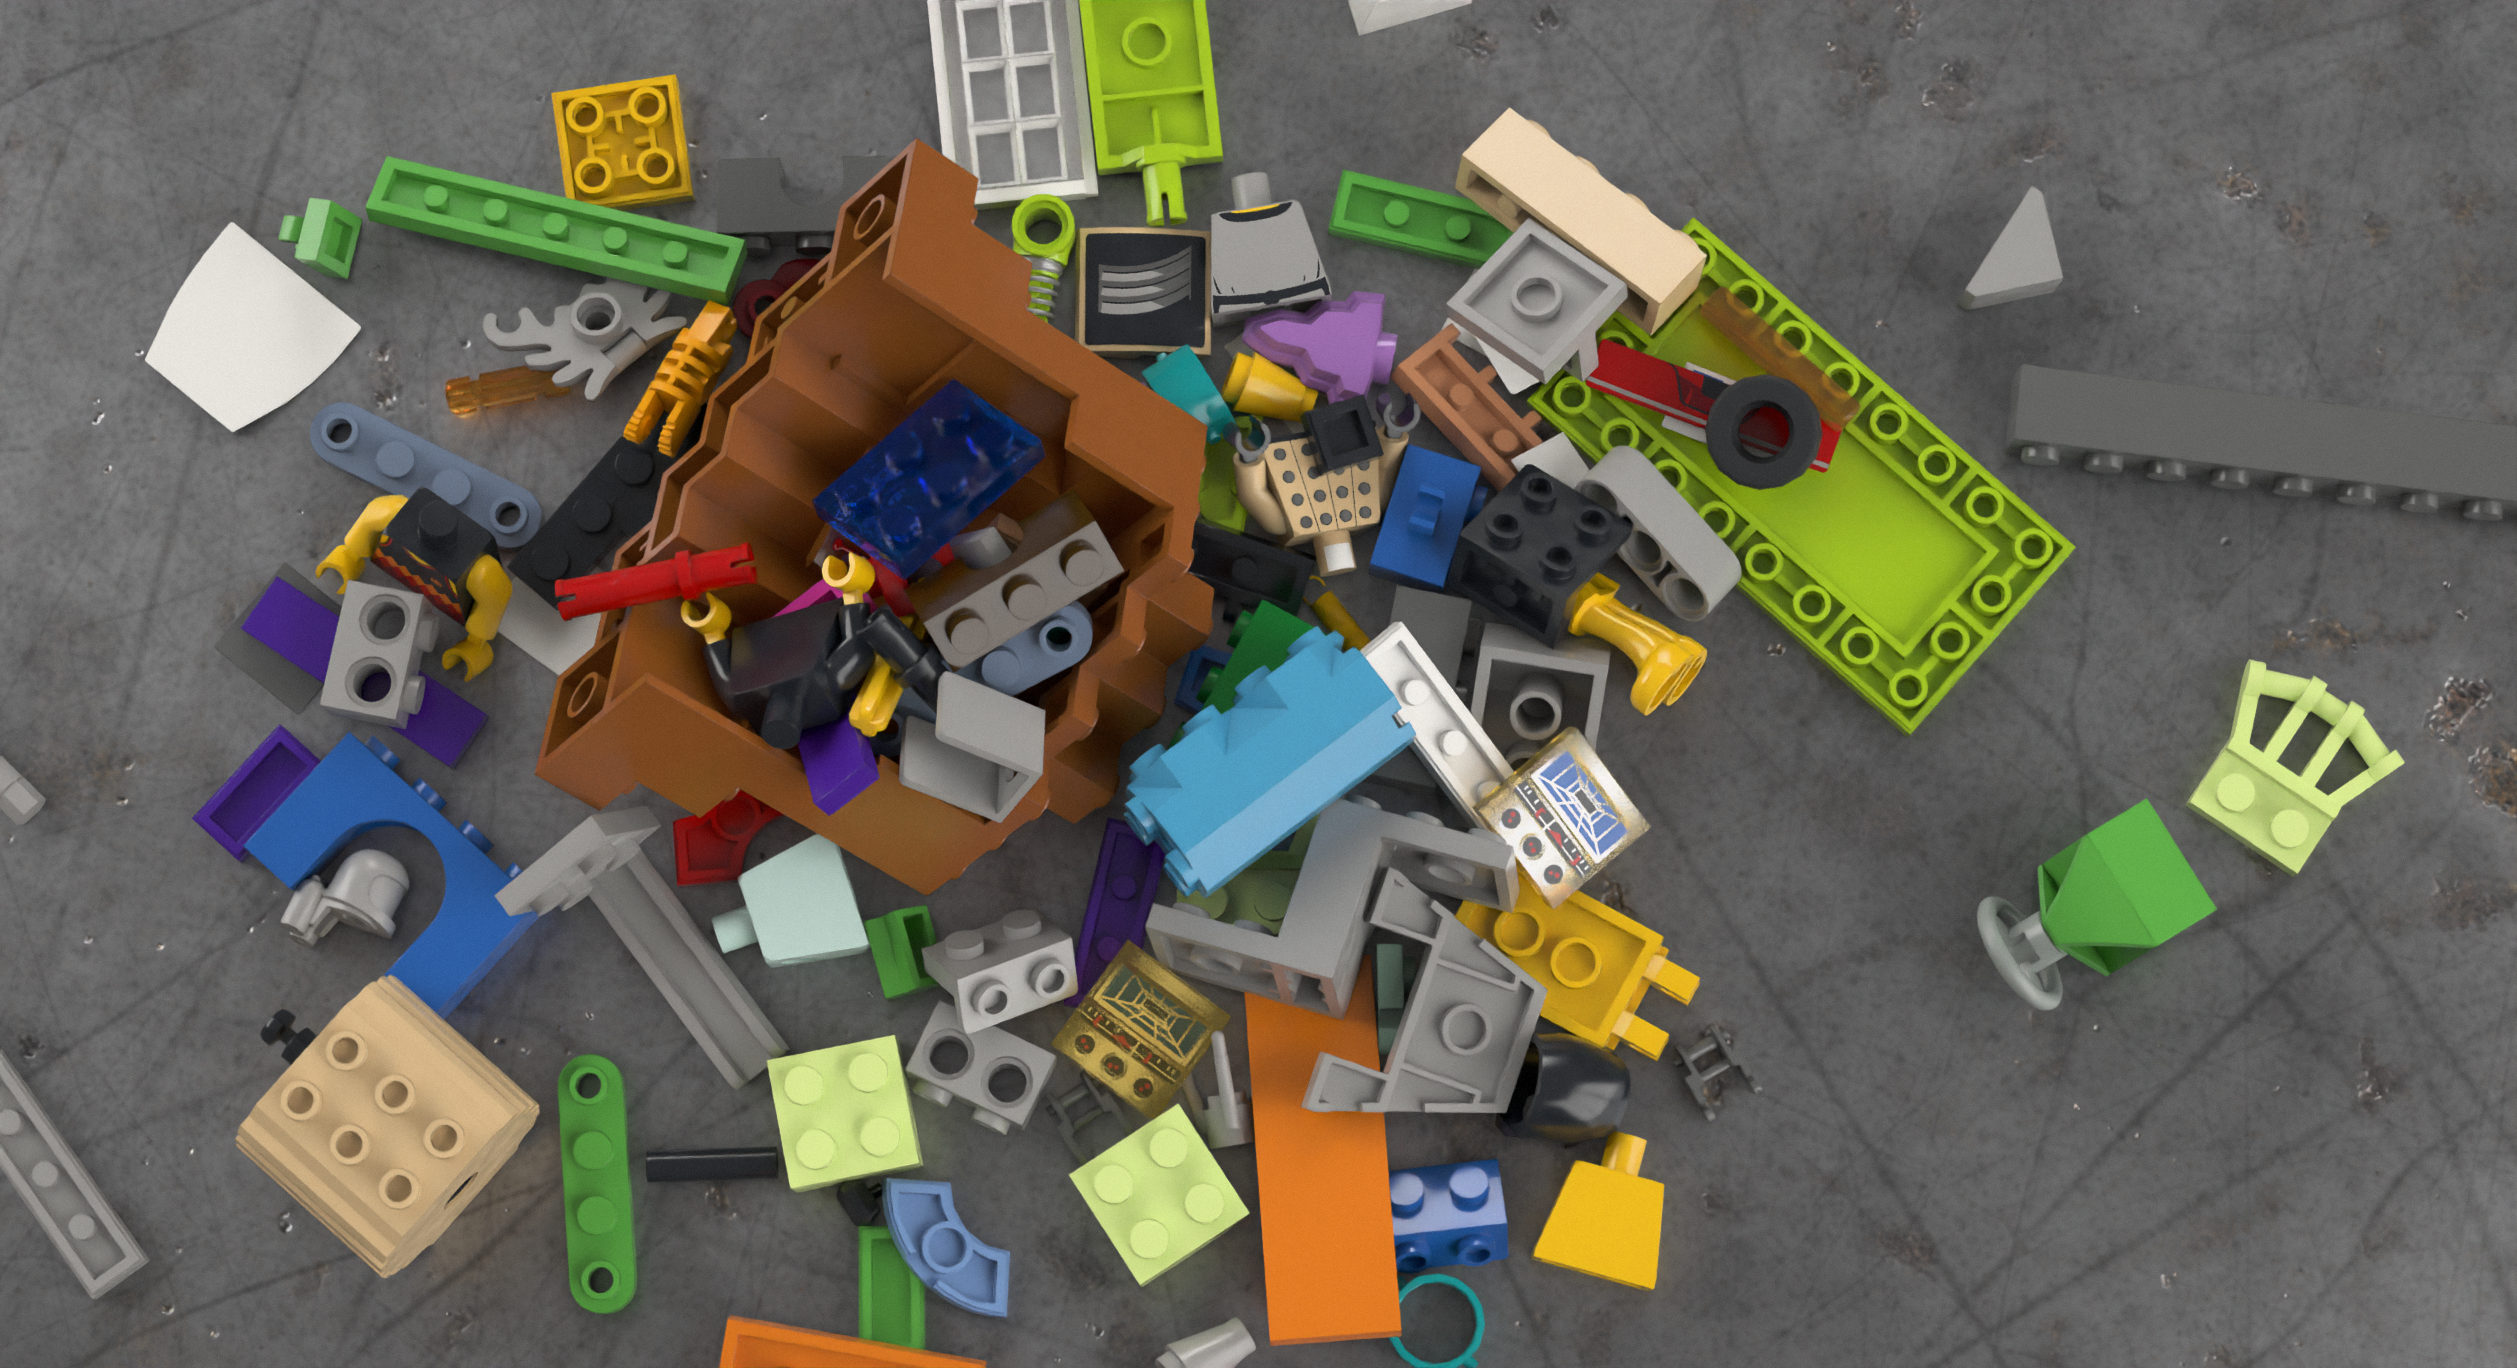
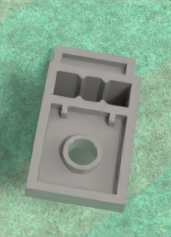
M1347 795L1344 800L1338 798L1319 814L1278 937L1272 936V931L1267 927L1253 921L1239 919L1235 921L1234 925L1210 919L1211 915L1204 909L1183 902L1174 903L1173 908L1153 903L1145 928L1162 970L1344 1020L1375 927L1364 921L1382 868L1390 867L1400 871L1418 888L1513 913L1520 892L1514 848L1512 845L1506 844V840L1503 837L1488 830L1473 828L1468 833L1446 828L1439 819L1422 812H1408L1405 817L1383 811L1377 802L1359 795Z

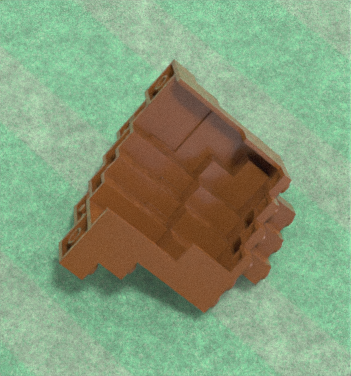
M916 138L840 207L831 252L756 318L746 364L709 396L699 442L663 473L652 520L616 551L612 571L675 558V553L691 550L693 554L749 542L755 561L740 563L737 567L746 565L757 567V583L708 591L725 603L731 611V622L724 632L726 639L732 638L734 628L772 618L823 579L822 568L806 558L868 445L879 449L929 478L889 552L943 533L949 538L984 529L999 513L1019 522L1074 489L1097 522L1124 571L1108 580L1106 590L1086 609L1093 622V637L1088 653L1074 665L1012 696L1045 710L1042 776L1001 823H998L902 785L899 781L900 755L885 757L882 754L879 756L873 754L880 776L879 779L834 814L828 816L813 802L798 743L787 749L774 748L768 745L763 738L756 734L748 721L735 718L718 696L701 650L707 646L705 637L687 625L681 617V606L685 601L683 597L601 613L594 646L557 678L534 775L598 811L603 809L621 793L624 795L631 793L640 783L700 818L722 800L730 801L741 789L925 896L931 894L949 879L955 880L959 878L969 864L988 850L994 851L999 848L1009 834L1027 821H1034L1039 818L1046 808L1073 824L1077 823L1095 808H1102L1112 800L1120 783L1117 771L1121 746L1141 730L1152 728L1160 720L1167 704L1164 692L1169 666L1188 651H1196L1203 646L1213 629L1214 622L1211 618L1214 588L1187 572L1194 558V550L1191 547L1194 524L1200 512L1198 494L1201 474L1207 461L1204 449L1208 426L1028 311L1027 309L1031 302V293L1028 292L1033 263L973 225L978 213L974 203L979 178ZM906 572V580L910 585L914 582ZM706 592L701 594V599L688 601L697 608L702 617L701 620L706 618L710 611V603ZM884 595L872 599L878 608L886 604ZM1064 633L1062 644H1066L1071 640V633ZM929 634L925 644L931 642L938 649L937 645L935 644L934 640ZM867 674L861 679V681L857 684L855 688L857 696L867 677ZM891 718L886 729L880 732L893 734L899 729L898 723Z

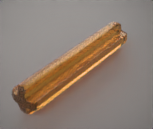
M1720 287L1703 304L1700 313L1706 321L1766 373L1791 380L1807 392L1819 411L1820 419L1833 431L1839 432L1844 429L1858 413L1860 404L1855 398L1728 288Z

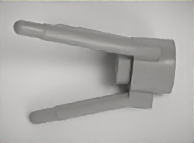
M1215 1031L1211 1036L1220 1095L1207 1097L1209 1110H1207L1188 1063L1185 1067H1182L1170 1058L1174 1069L1176 1070L1177 1065V1071L1180 1073L1178 1079L1193 1112L1195 1129L1198 1134L1207 1133L1209 1149L1255 1142L1251 1075L1249 1103H1247L1246 1091L1234 1092L1225 1037L1221 1031Z

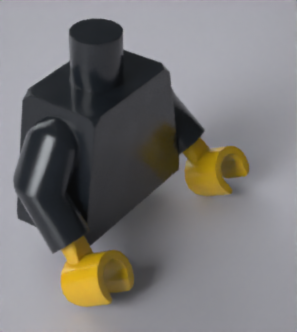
M852 552L849 553V572L844 561L834 556H828L823 563L822 574L825 582L841 590L843 597L734 628L732 638L726 639L724 635L731 622V611L717 597L706 592L710 603V611L706 618L702 620L699 611L693 604L687 600L682 603L681 617L683 621L705 637L707 646L701 650L718 696L735 718L748 721L756 734L774 748H791L799 742L802 730L836 721L842 717L847 710L857 684L875 663L876 651L856 634L862 622L871 614L870 603L863 602V594L871 588L875 578V571L866 559Z

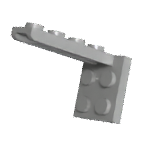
M647 806L589 816L494 895L509 916L532 911L537 916H541L556 906H559L564 911L588 895L733 1088L737 1090L744 1088L768 1068L767 1060L781 1058L791 1050L642 852L639 844L661 826Z

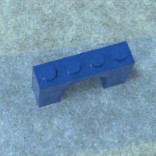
M348 732L243 846L287 887L296 891L301 881L311 878L312 875L320 876L346 847L366 833L382 828L395 827L413 830L426 836L436 847L444 865L446 889L443 903L437 916L428 928L384 975L386 977L393 975L445 1020L540 916H537L534 911L509 916L494 896L523 872L521 868L514 862L505 871L486 855L495 845L467 820L457 829L440 813L448 802L420 777L410 786L393 771L401 760L374 735L363 743L351 732Z

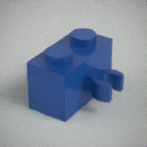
M1408 444L1370 561L1368 575L1412 589L1442 594L1445 582L1448 580L1458 537L1462 532L1465 521L1471 522L1482 511L1488 488L1477 485L1481 467Z

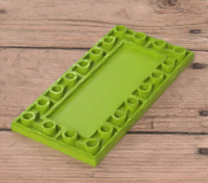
M1693 217L1681 231L1688 234L1696 242L1699 249L1707 254L1698 287L1651 336L1615 310L1595 331L1597 350L1600 342L1603 339H1607L1685 368L1687 362H1690L1734 381L1765 374L1791 380L1809 394L1819 411L1821 419L1842 427V432L1827 472L1821 473L1808 468L1802 476L1785 486L1758 490L1738 485L1719 471L1708 452L1707 444L1661 426L1665 418L1664 414L1588 387L1586 385L1587 378L1581 382L1564 369L1559 370L1546 384L1542 383L1527 400L1526 406L1531 410L1535 409L1543 420L1558 434L1564 432L1573 447L1594 465L1612 448L1617 446H1629L1643 454L1733 551L1742 569L1741 579L1734 587L1908 738L2076 547Z

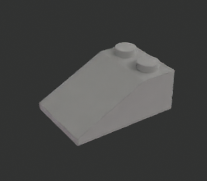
M1486 622L1480 647L1471 715L1522 782L1526 781L1537 796H1543L1538 798L1540 800L1545 799L1546 801L1541 802L1543 804L1548 803L1550 806H1544L1546 808L1551 807L1553 810L1548 811L1556 813L1551 815H1557L1571 833L1568 835L1574 837L1569 839L1577 841L1572 843L1580 845V841L1531 778V775L1545 763H1553L1554 761H1549L1551 758L1562 756H1555L1556 754L1568 751L1574 759L1572 764H1577L1576 768L1579 765L1587 779L1591 780L1592 770H1589V768L1593 766H1586V764L1593 762H1583V760H1591L1594 757L1580 756L1595 755L1612 644L1608 641L1566 635L1554 649H1551L1517 627ZM1574 748H1591V749H1574ZM1592 751L1594 752V753H1577V752H1592ZM1588 784L1580 786L1579 788L1588 787ZM1456 808L1454 826L1471 828ZM1544 832V834L1547 836V838H1548L1550 841H1552V840L1550 839V837L1546 834V832Z

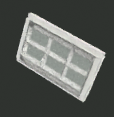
M927 0L942 153L945 157L979 178L974 207L977 210L1019 206L1026 198L1036 194H1050L1063 201L1086 199V197L1098 196L1078 0Z

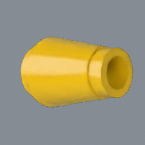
M1237 352L1228 370L1220 395L1224 401L1233 404L1232 411L1291 422L1296 421L1302 424L1300 416L1304 412L1313 409L1318 391L1303 385L1299 378L1257 352H1254L1252 356Z

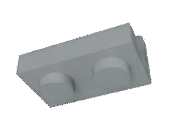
M1037 908L1012 911L1006 914L1000 921L975 930L954 932L948 935L944 941L922 948L925 972L954 996L958 1026L966 1034H971L1071 997L1078 991L1072 937Z

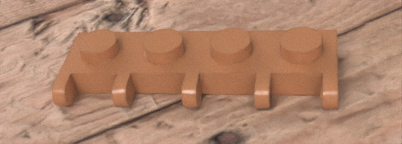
M1451 323L1401 362L1390 378L1406 395L1408 393L1412 395L1420 410L1472 464L1481 467L1480 473L1500 492L1518 473L1511 460L1543 443L1533 431L1543 418L1535 409L1522 419L1490 386L1499 376L1494 366L1490 364L1477 373L1453 348L1452 344L1457 340L1461 332Z

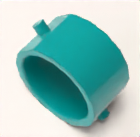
M1185 344L1169 355L1166 352L1160 353L1156 357V363L1141 371L1149 389L1207 425L1205 443L1209 442L1211 445L1218 443L1221 440L1220 434L1223 433L1224 426L1229 422L1236 425V422L1201 362L1188 344Z
M1439 1273L1416 1277L1410 1283L1402 1275L1397 1278L1399 1304L1409 1292L1422 1285L1440 1284L1448 1286L1465 1297L1473 1311L1475 1328L1470 1344L1460 1356L1450 1362L1432 1364L1418 1360L1405 1350L1398 1337H1388L1397 1356L1412 1368H1457L1461 1364L1465 1368H1475L1479 1363L1472 1354L1477 1351L1481 1344L1485 1321L1483 1307L1474 1291L1458 1278Z

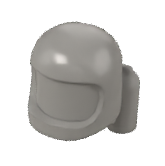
M375 848L356 850L344 859L329 887H327L328 883L320 879L318 875H312L311 878L301 881L280 921V925L290 932L289 937L293 941L308 948H313L318 937H324L338 921L390 939L396 929V925L391 919L402 898L407 895L410 887L409 875L404 865L387 852Z

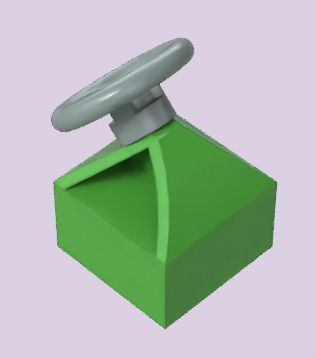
M2146 798L2089 832L2037 867L2041 910L2027 918L2019 908L2008 900L1999 896H1989L1983 899L1978 906L1977 924L1987 953L2006 983L2027 1004L2038 1010L2049 1011L2059 1005L2063 995L2062 980L2056 961L2069 954L2107 977L2216 911L2217 908ZM2000 919H2002L2010 927V929H2008L2007 926ZM2038 972H2039L2040 977H2041V980H2042L2043 988H2042L2041 983H2040V981H2039V978H2038V976H2037V973H2038Z

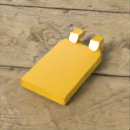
M1516 856L1515 861L1520 892L1513 913L1463 900L1454 917L1481 939L1488 941L1548 989L1538 1018L1570 1035L1589 1039L1612 1051L1615 1050L1617 1044L1621 1041L1640 1054L1655 1062L1658 1061L1669 1041V1034L1634 1015L1649 986H1653L1661 993L1688 1006L1700 985V977L1665 959L1669 949L1662 946L1664 941L1662 935L1569 885L1539 886L1537 883L1542 882H1536ZM1541 888H1560V889H1543V890H1542Z

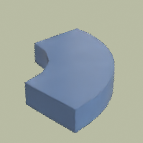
M892 1178L883 1179L882 1199L888 1229L897 1250L913 1274L927 1288L954 1306L983 1316L1007 1317L1010 1252L987 1246L966 1230L954 1209L951 1183Z

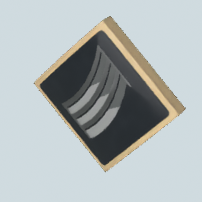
M1145 227L1078 229L1076 231L1075 341L1100 357L1135 359L1141 355L1158 356L1162 352H1166L1169 355L1185 344L1190 346L1199 360L1210 356L1211 232Z

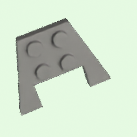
M1383 867L1364 922L1424 943L1426 948L1384 1071L1379 1072L1328 1053L1319 1052L1301 1107L1314 1112L1506 1113L1548 989L1488 941L1481 939L1453 917L1454 914L1436 900L1428 897L1400 871L1390 867Z

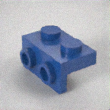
M1498 1159L1389 1171L1397 1271L1405 1274L1422 1272L1427 1268L1459 1264L1482 1266L1491 1261L1506 1259L1509 1256L1507 1217Z

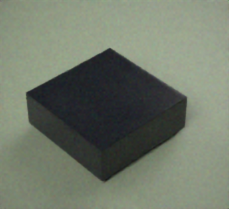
M1364 394L1306 411L1300 416L1320 477L1377 460L1384 455Z

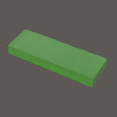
M1344 169L1328 228V234L1473 269H1480L1514 233L1470 199Z

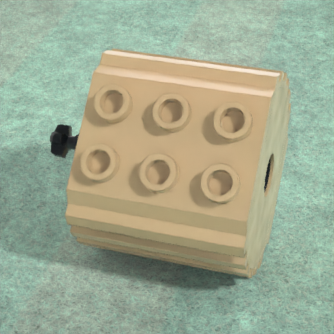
M393 975L380 977L377 982L373 981L365 986L354 999L339 1011L318 1036L308 1027L296 1033L291 1028L296 1016L286 1009H281L265 1023L260 1032L262 1040L269 1046L279 1040L282 1041L286 1047L281 1057L291 1066L256 1103L250 1115L239 1126L237 1131L239 1135L235 1138L236 1147L383 1278H388L390 1274H396L401 1268L404 1269L426 1247L433 1245L517 1151L519 1143L535 1124L536 1117L540 1111V1105Z

